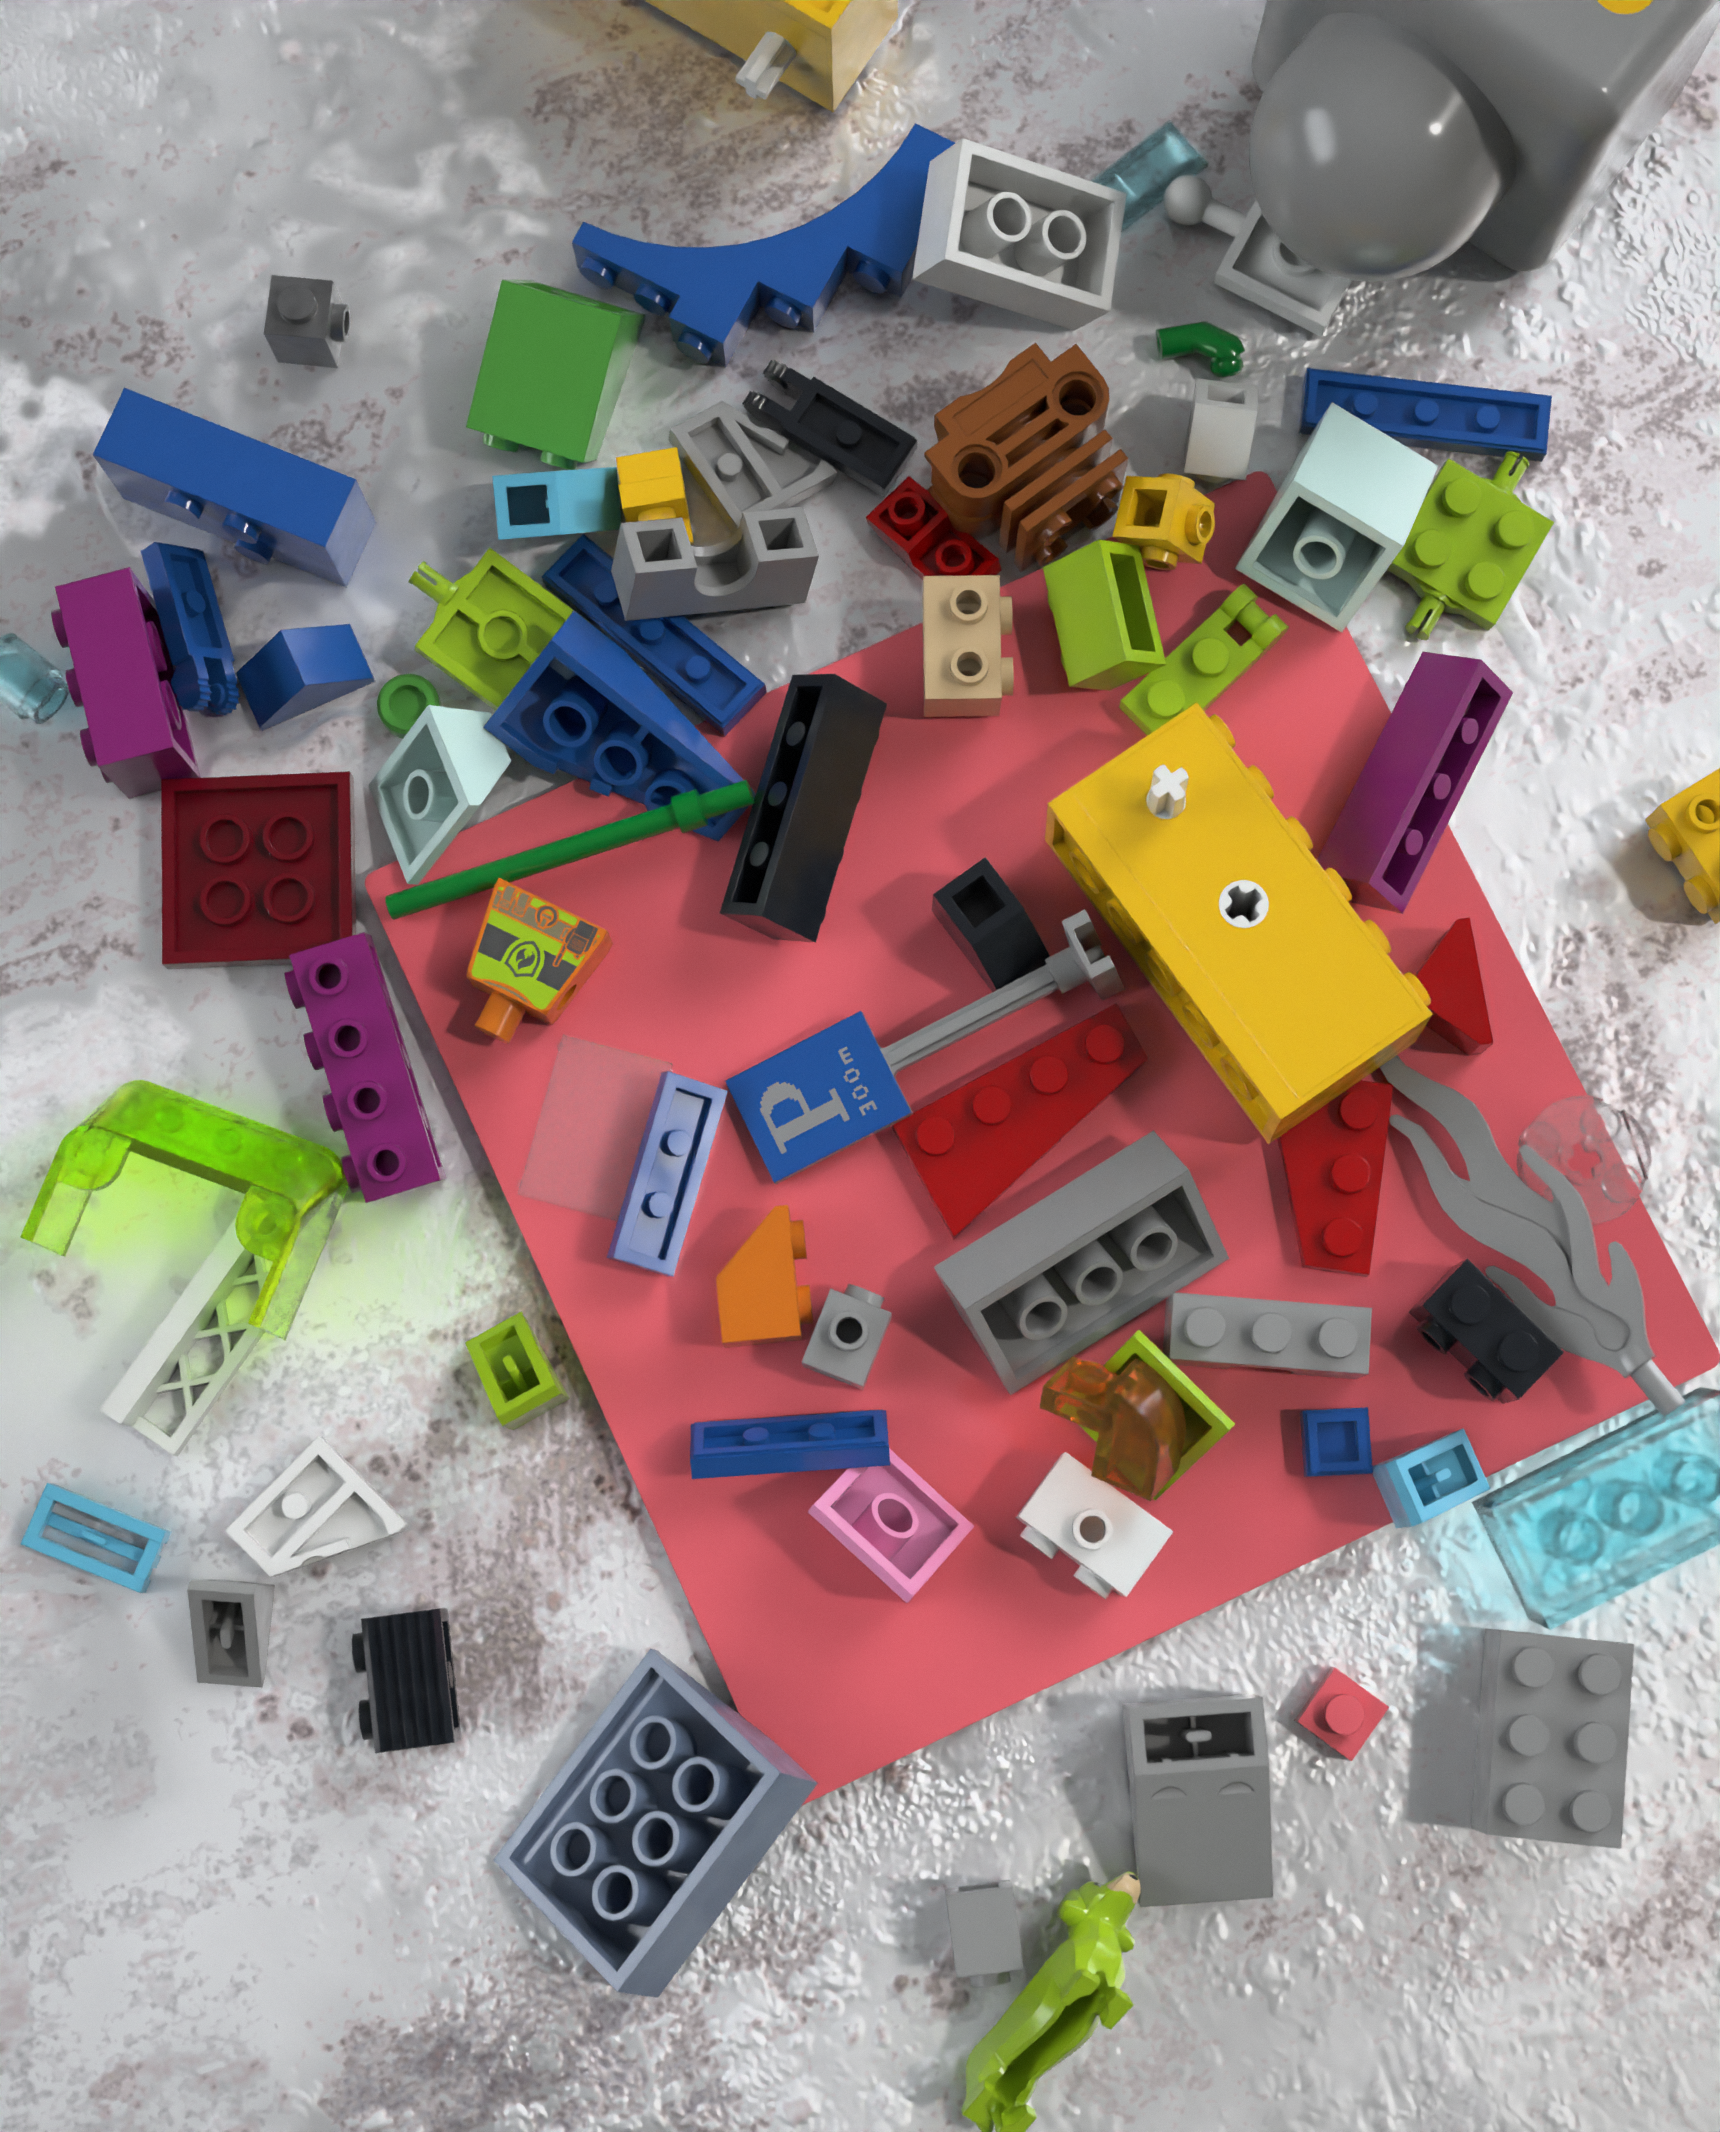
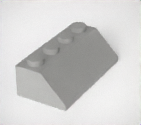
M1153 1130L934 1266V1269L959 1315L1004 1387L1012 1395L1169 1297L1173 1292H1177L1228 1260L1229 1257L1189 1169Z

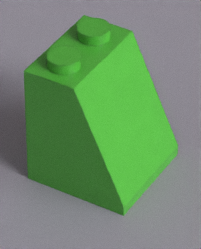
M502 279L466 428L483 432L482 443L497 449L518 452L519 444L542 450L540 460L560 468L576 470L578 462L586 463L597 460L640 337L646 314L533 280Z

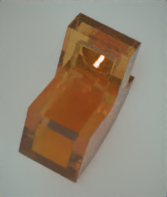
M1072 1356L1043 1385L1039 1408L1099 1432L1091 1472L1092 1477L1151 1501L1178 1471L1186 1433L1184 1411L1171 1385L1148 1364L1135 1358L1118 1375L1108 1371L1099 1363L1083 1361Z

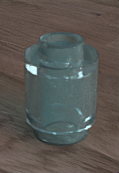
M6 634L0 637V702L20 719L30 718L37 724L46 722L65 703L69 695L68 685L62 680V672L16 634Z

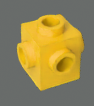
M1163 473L1159 474L1158 477L1126 476L1112 537L1121 543L1139 545L1143 565L1151 568L1174 570L1176 569L1177 562L1202 564L1206 543L1209 542L1214 532L1215 517L1213 511L1215 503L1194 488L1195 482L1181 475Z

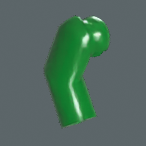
M1203 321L1156 329V345L1160 360L1199 353L1211 358L1210 370L1217 377L1234 376L1243 369L1241 353L1245 349L1240 338L1211 323Z

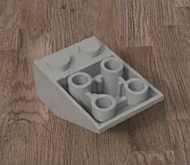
M1255 1694L1122 1704L1136 1870L1141 1885L1140 1907L1273 1897L1270 1774L1263 1697Z

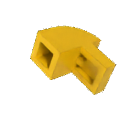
M677 447L616 457L620 480L618 486L626 522L682 517L690 544L694 545Z

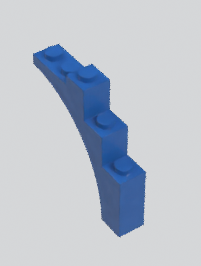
M915 123L900 148L884 167L851 197L829 212L802 226L772 237L742 244L715 247H674L646 243L612 234L583 221L572 240L577 268H579L580 273L588 281L600 288L609 290L615 286L633 295L634 300L650 313L658 316H665L667 312L670 313L669 322L672 340L676 342V347L687 357L700 363H708L710 359L727 367L760 306L778 324L788 328H796L799 325L814 333L847 272L853 274L854 279L861 286L872 292L882 294L888 291L902 298L913 276L930 161L954 145L955 142Z

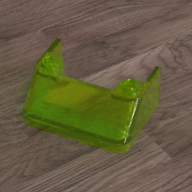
M133 1080L121 1085L61 1141L20 1238L65 1257L92 1192L102 1190L115 1182L123 1170L130 1151L241 1192L245 1196L235 1221L237 1238L247 1251L273 1262L248 1324L275 1337L286 1340L349 1186L343 1170L341 1157L320 1144L149 1081Z

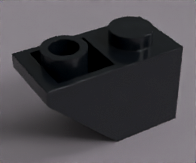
M986 857L933 894V914L992 992L1047 964L1045 959L1050 957L1028 914Z

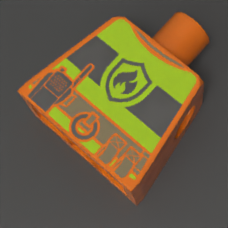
M498 878L466 975L473 987L490 995L475 1027L483 1033L509 1044L525 1013L553 1025L610 951L613 942L608 931Z

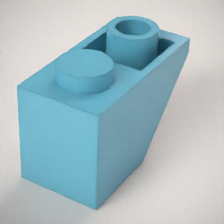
M617 467L492 476L498 540L620 530L622 521Z

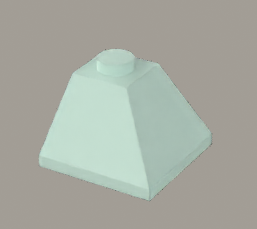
M428 705L368 785L407 884L418 885L479 808L511 763L504 743L484 728V725L492 716L491 712Z

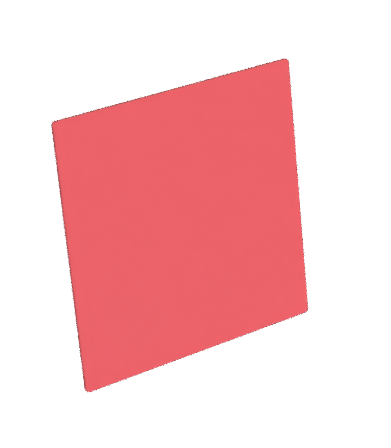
M1257 471L1246 475V480H1235L1204 494V496L1215 503L1213 511L1215 527L1211 539L1206 543L1202 564L1177 562L1176 569L1160 570L1144 565L1165 658L1208 619L1233 591L1244 583L1258 596L1255 603L1269 617L1276 614L1289 627L1284 636L1204 712L1208 717H1211L1213 714L1219 716L1227 725L1236 742V746L1232 749L1246 768L1254 765L1264 774L1274 792V797L1271 801L1285 819L1293 816L1301 823L1313 844V848L1309 851L1317 860L1391 712L1347 626L1343 632H1340L1235 569L1277 494V490L1270 477L1264 472ZM1110 537V538L1105 539L1106 541H1113V542H1119V543H1121L1120 541H1118V540L1115 539L1114 537ZM1043 568L1000 587V597L1012 596V635H1001V657H1013L1014 683L1013 696H1002L999 716L924 717L923 622L810 673L836 674L887 703L879 730V738L874 746L862 786L861 798L856 806L844 846L843 858L838 866L826 906L825 918L820 926L816 943L775 940L720 914L752 805L744 811L719 841L693 831L682 833L681 829L678 828L510 883L607 930L613 945L553 1025L525 1013L509 1044H506L475 1027L490 995L473 987L466 977L471 956L494 888L393 920L389 914L385 897L647 812L646 806L615 792H611L608 797L590 790L591 783L578 778L459 832L418 885L407 884L398 860L371 872L365 879V888L739 1714L772 1739L818 1783L802 1805L1392 1523L1393 1520L1373 1474L1304 1477L1300 1411L1368 1407L1372 1466L1464 1428L1485 1477H1488L1649 1399L1631 1376L1624 1378L1617 1370L1605 1364L1561 1349L1564 1353L1519 1400L1504 1404L1497 1398L1491 1401L1470 1384L1464 1375L1467 1369L1449 1351L1445 1355L1440 1353L1421 1336L1416 1328L1420 1323L1409 1311L1454 1265L1466 1259L1474 1264L1486 1277L1485 1270L1487 1267L1496 1266L1519 1278L1546 1304L1556 1306V1300L1553 1291L1546 1282L1530 1269L1478 1242L1455 1224L1438 1202L1422 1162L1410 1139L1393 1127L1390 1122L1388 1125L1370 1275L1362 1277L1302 1267L1287 1192L1288 1185L1277 1139L1270 1144L1266 1142L1045 841L1048 803L1147 736L1119 708V704L1149 673L1110 691L1069 687L1067 674L1061 662V648L1054 616L1048 604V589ZM1238 621L1226 631L1240 646L1252 636ZM790 683L766 693L726 736L722 735L707 721L695 725L696 729L743 780L747 779L749 786L755 793L759 786ZM1447 824L1403 914L1352 902L1348 903L1363 922L1370 919L1382 930L1391 946V952L1388 953V956L1402 974L1411 972L1415 975L1457 919L1470 917L1493 1044L1482 1054L1468 1056L1425 1026L1415 1043L1399 1053L1398 1056L1409 1068L1435 1082L1456 1090L1475 1103L1489 1125L1496 1146L1503 1158L1530 1189L1552 1203L1553 1195L1550 1187L1531 1170L1521 1156L1519 1149L1525 1144L1569 1180L1582 1196L1592 1220L1601 1273L1608 1285H1610L1612 1279L1608 1245L1616 1241L1629 1254L1643 1291L1647 1336L1650 1346L1656 1355L1652 1361L1673 1387H1676L1715 1368L1720 1362L1719 1350L1454 834ZM986 857L1024 907L1050 956L1070 947L1062 921L1084 909L1086 910L1102 943L1100 947L1105 957L1110 956L1125 989L1102 1001L1088 981L1063 994L1059 989L903 1069L896 1075V1080L914 1113L1115 1003L1118 1004L1148 1057L1144 1065L1093 1112L1079 1122L1054 1148L1028 1169L954 1240L896 1137L892 1125L778 1184L773 1182L727 1087L726 1080L859 1011L863 1012L879 1046L885 1048L992 993L991 989L933 914V894ZM1380 1067L1362 1079L1364 1081L1392 1085L1387 1081ZM666 1071L728 1091L674 1276L660 1275L607 1258L662 1072ZM1393 1086L1390 1117L1391 1115L1398 1114L1422 1126L1444 1155L1451 1170L1458 1177L1470 1181L1466 1162L1456 1142L1446 1128L1429 1112ZM1153 1130L1189 1169L1229 1257L1228 1260L1175 1293L1372 1308L1369 1374L1358 1379L1292 1374V1371L1270 1368L1230 1367L1228 1369L1176 1365L1235 1425L1157 1500H1154L1062 1407L1138 1330L1163 1353L1167 1298L1010 1395L959 1315L934 1269V1266ZM788 1205L790 1221L803 1220L807 1259L794 1261L797 1286L810 1285L813 1323L801 1325L802 1340L725 1348L721 1337L716 1277L774 1206ZM1489 1279L1502 1293H1504L1510 1299V1297L1505 1293V1291L1501 1287H1499L1496 1283ZM848 1284L882 1296L884 1300L881 1309L892 1312L891 1321L863 1390L807 1369L801 1363L830 1289L844 1294ZM886 1410L889 1448L972 1523L974 1527L912 1599L906 1603L807 1512L847 1469L692 1479L690 1464L691 1424L695 1422ZM1064 1452L1070 1454L1173 1531L1127 1597H1122L1112 1590L1106 1599L1102 1598L1073 1576L1080 1567L1079 1564L1060 1550L1050 1559L1020 1536L1026 1525L1015 1517Z

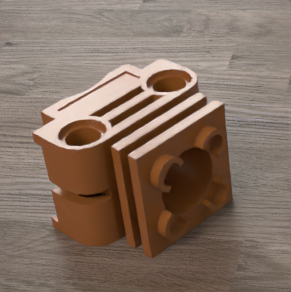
M1035 342L1010 360L1005 370L990 385L972 394L960 396L934 415V428L938 443L924 452L925 459L932 466L931 483L933 484L926 490L930 492V495L948 514L951 526L959 532L971 535L975 540H982L1001 528L999 546L1006 554L1016 547L1014 565L1022 573L1035 562L1042 567L1054 561L1067 549L1068 545L1065 541L1085 526L1089 531H1093L1113 517L1119 509L1117 503L1119 502L1121 490L1124 487L1123 480L1128 457L1122 449H1119L1109 457L1113 438L1106 429L1104 430L1110 400L1109 387L1105 379L1077 344L1050 361Z

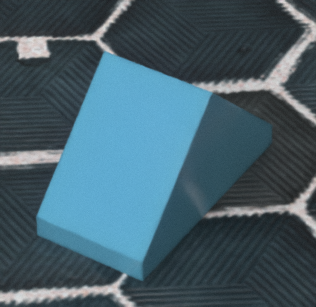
M1464 1428L1372 1466V1474L1396 1528L1413 1527L1490 1490V1486Z

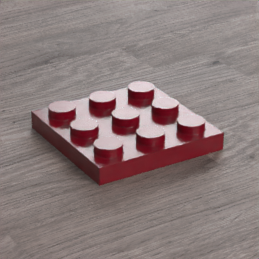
M350 771L161 779L163 966L167 969L292 964L289 957L291 954L356 935L354 777Z

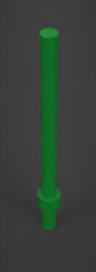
M746 779L700 795L697 789L672 796V804L387 895L385 897L387 909L391 918L396 920L492 889L498 878L510 883L678 828L681 829L682 833L708 826L707 819L754 804L752 791Z

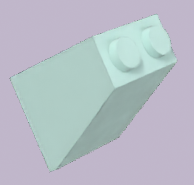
M1332 402L1303 445L1235 569L1333 628L1343 632L1403 548L1438 465Z

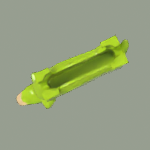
M1127 1871L1103 1885L1098 1882L1089 1881L1078 1889L1070 1890L1064 1896L1058 1906L1057 1917L1067 1924L1068 1939L1055 1950L997 2024L979 2041L969 2054L965 2071L966 2100L961 2111L962 2115L975 2122L982 2132H992L994 2127L996 2132H1025L1037 2118L1035 2109L1027 2105V2102L1031 2098L1038 2080L1081 2048L1093 2035L1100 2020L1102 2026L1112 2030L1134 2006L1128 1994L1120 1990L1126 1975L1122 1952L1132 1950L1135 1942L1125 1923L1137 1903L1141 1890L1140 1880L1133 1872Z

